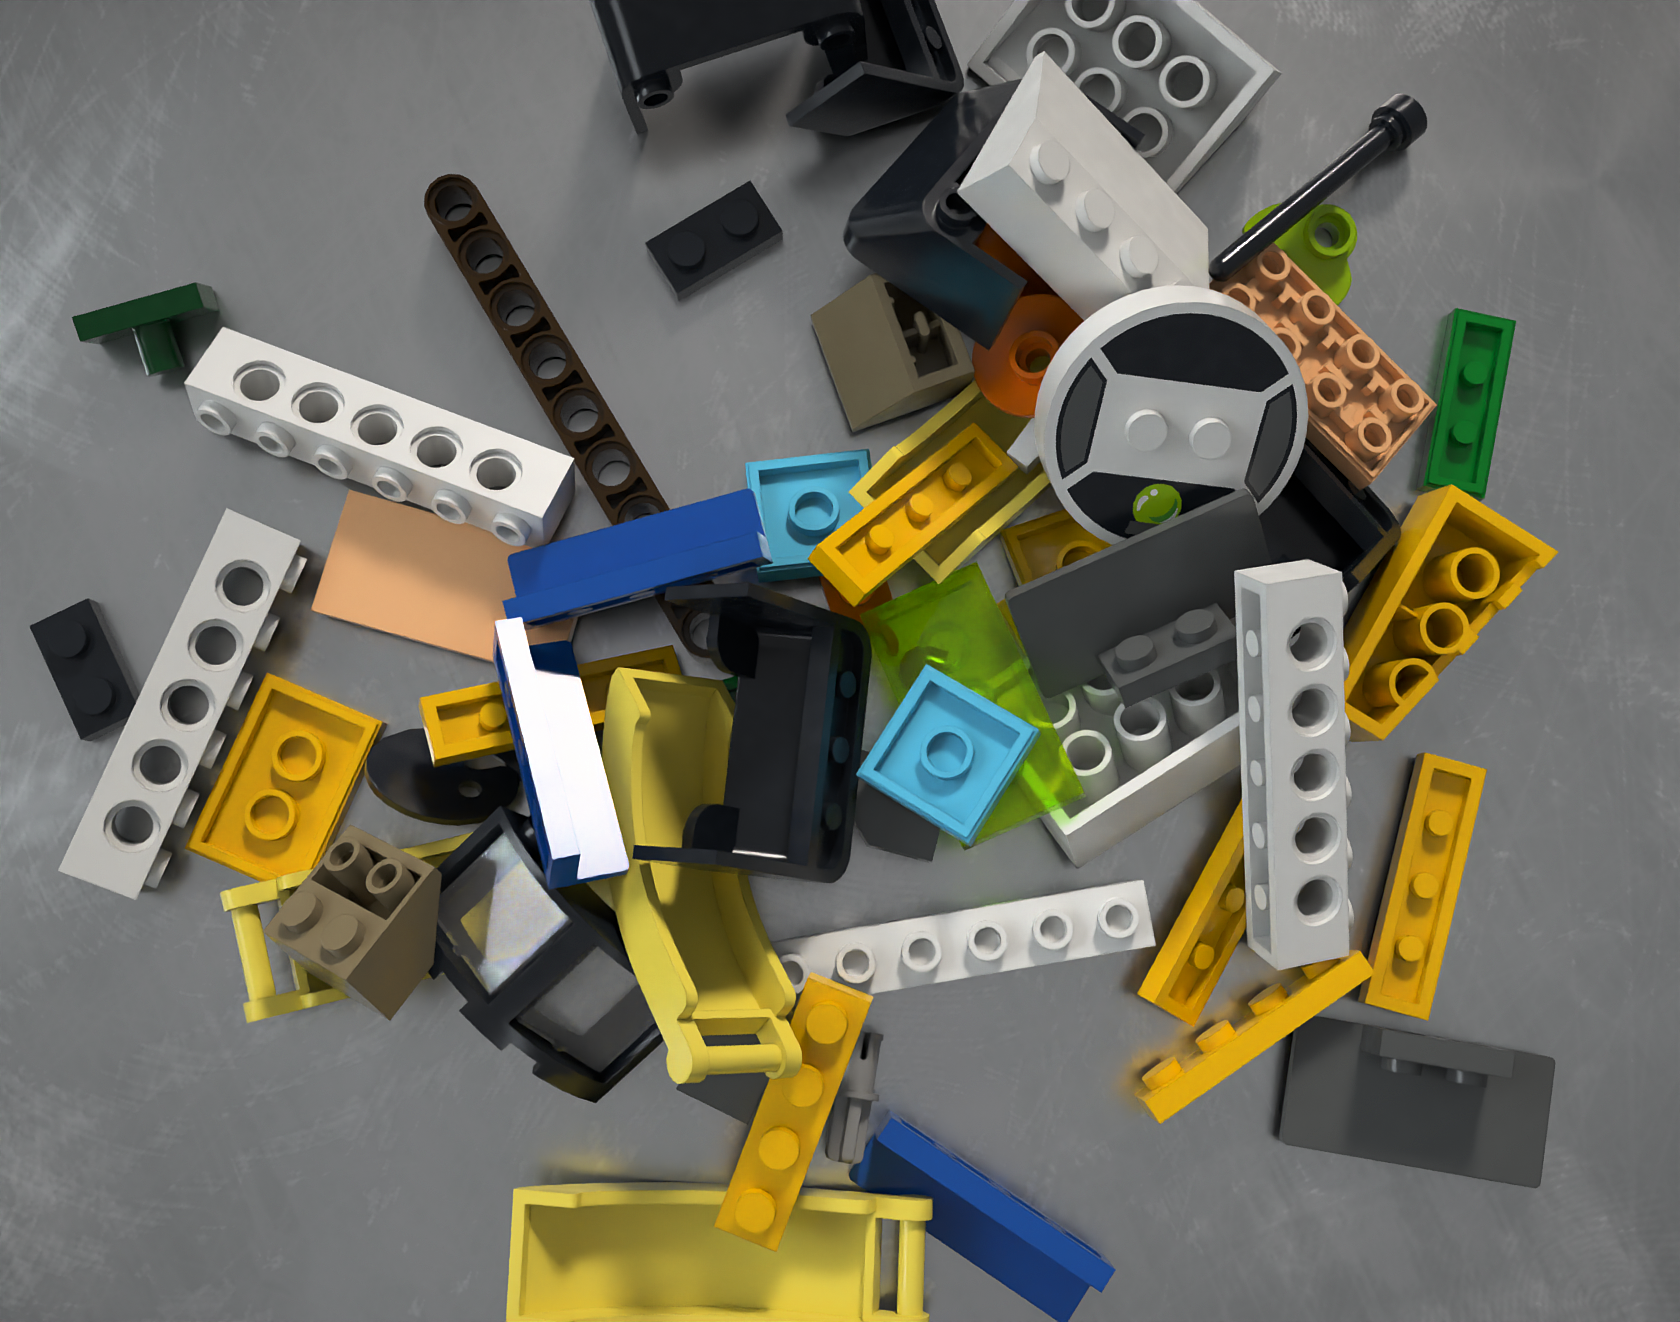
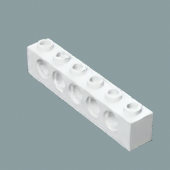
M222 327L184 382L196 421H199L208 430L219 435L233 434L257 443L263 450L277 457L291 456L310 463L332 478L341 480L349 478L368 485L390 500L397 502L407 500L433 510L438 516L448 522L455 524L465 522L492 532L499 540L512 546L526 545L535 548L549 544L575 495V460L570 456ZM378 443H386V444H383V445H374V444H378ZM439 464L446 465V466L440 467V468H433V467H431V466L439 465ZM495 486H503V487H506L505 489H502V490H490V489H489V488L495 487Z
M226 508L58 871L134 900L137 899L143 885L157 888L172 855V852L161 848L171 824L184 829L200 794L188 789L198 765L209 769L212 768L227 735L215 729L225 706L236 710L239 709L254 675L242 670L252 647L265 652L281 618L269 612L279 589L292 594L307 561L306 558L296 555L301 540ZM239 569H247L255 572L261 578L263 592L256 602L241 606L227 599L224 593V583L232 572ZM211 627H222L229 630L236 640V651L233 657L224 664H210L204 661L198 653V638L205 630ZM194 686L205 693L208 698L209 708L202 720L186 723L178 720L173 715L170 709V700L178 688ZM155 746H166L173 749L181 760L179 775L165 782L150 778L143 768V757L148 749ZM136 806L146 810L153 820L151 835L139 841H132L122 837L115 825L117 813L121 809Z
M1309 559L1235 570L1247 946L1276 970H1283L1349 956V930L1352 929L1354 924V913L1351 902L1348 899V869L1352 866L1353 852L1347 838V808L1351 804L1352 791L1346 776L1345 745L1350 740L1351 729L1349 719L1345 713L1344 681H1346L1349 675V659L1343 641V616L1348 609V594L1342 581V572ZM1301 626L1298 640L1290 647L1293 633ZM1300 693H1302L1300 703L1294 710H1292V706L1295 699ZM1304 757L1302 765L1294 773L1297 763ZM1305 821L1302 829L1296 834L1300 825Z
M1129 880L770 941L795 990L796 1001L793 1007H797L810 972L870 995L1156 946L1144 880Z

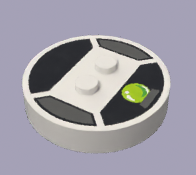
M1161 286L1138 291L1109 303L1082 322L1068 336L1050 362L1041 382L1035 408V440L1042 466L1064 508L1088 532L1114 545L1242 488L1247 489L1254 497L1258 515L1264 512L1281 493L1298 464L1307 433L1308 398L1300 368L1292 353L1276 333L1254 311L1234 298L1214 290L1196 286Z

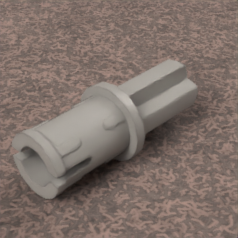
M860 1031L832 1105L825 1148L826 1158L832 1161L857 1164L863 1160L872 1101H879V1095L873 1094L880 1045L884 1037L882 1034Z

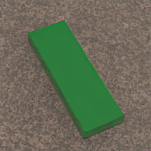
M1455 308L1448 314L1433 401L1437 406L1430 413L1416 490L1428 493L1452 484L1479 502L1485 499L1516 326L1515 320Z

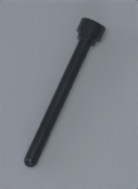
M1396 94L1377 108L1372 115L1368 133L1210 262L1209 274L1211 278L1218 282L1229 280L1383 151L1404 150L1421 137L1427 129V116L1419 102L1411 96Z

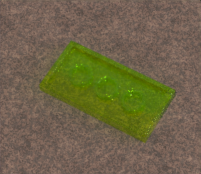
M977 561L955 571L941 584L934 580L860 614V618L868 632L899 706L924 666L928 664L1040 730V737L972 846L970 847L959 840L964 851L1086 797Z

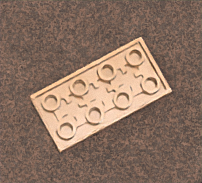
M1275 243L1267 247L1229 280L1218 282L1213 279L1209 283L1210 290L1228 295L1254 311L1290 350L1300 368L1308 398L1306 438L1359 490L1370 485L1437 406L1420 386L1374 340L1368 337Z
M349 489L311 611L494 663L495 621L507 619L502 601L516 597L507 559L513 553L528 550L532 547L526 545L512 546L499 540L492 532L465 522L462 524L451 523L436 513ZM578 617L525 630L528 645L563 640L571 643Z

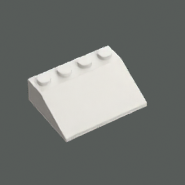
M1015 0L967 63L969 68L991 86L1022 79L1035 56L1045 51L1083 93L1145 134L1137 152L1176 194L1240 125L1282 74L1196 0Z
M1045 51L1035 56L957 193L1084 321L1109 303L1145 289L1176 285L1209 289L1208 228Z
M1028 657L974 690V692L1040 730V737L1014 778L1044 825L1077 869L1241 764L1237 660L1127 708L1124 707L1105 675L1052 698H1045L1039 689Z

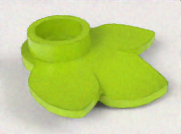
M1281 203L1271 205L1256 213L1244 225L1242 233H1246ZM1322 204L1313 209L1274 243L1336 305L1342 302L1352 282L1347 258L1356 246L1357 228L1351 215L1344 209L1336 205ZM1317 228H1325L1330 232L1332 236L1330 247L1321 246L1316 241L1315 231Z

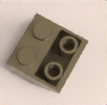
M877 273L869 275L810 315L852 432L955 397L972 383L975 369L960 331Z
M350 824L339 839L329 847L325 856L293 895L284 902L279 912L262 932L308 973L390 1021L433 966L442 874L434 866Z

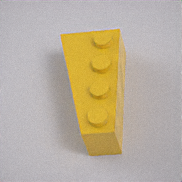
M1452 484L1419 495L1401 526L1400 538L1384 556L1343 630L1344 648L1349 659V675L1346 681H1344L1345 713L1349 719L1351 729L1349 741H1383L1439 681V674L1456 656L1463 655L1479 638L1477 634L1499 610L1506 609L1523 591L1521 586L1536 570L1544 568L1558 551Z

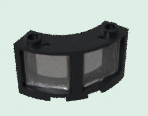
M499 806L436 868L442 874L434 963L428 973L433 980L443 973L446 975L448 980L468 1001L459 1010L461 1014L499 1050L502 1051L512 1043L537 1062L533 1066L532 1074L559 1090L580 1099L597 1103L655 1050L664 1039L631 966L615 911L587 883L548 890L531 815L527 817Z

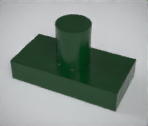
M195 282L73 316L72 320L80 342L103 344L134 335L147 377H152L185 367L171 324L219 311L212 287Z

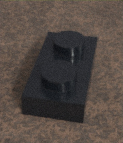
M748 181L645 242L647 252L678 301L783 240V231L752 182Z
M87 598L30 625L29 627L80 739L91 742L126 725L140 694L98 602Z

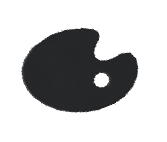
M424 728L408 729L384 737L371 748L365 762V778L369 787L379 799L406 816L429 823L455 826L482 823L499 806L509 808L515 800L519 788L518 775L506 766L473 769L465 765L464 761L434 767ZM469 786L477 789L480 794L475 797H466L458 789Z

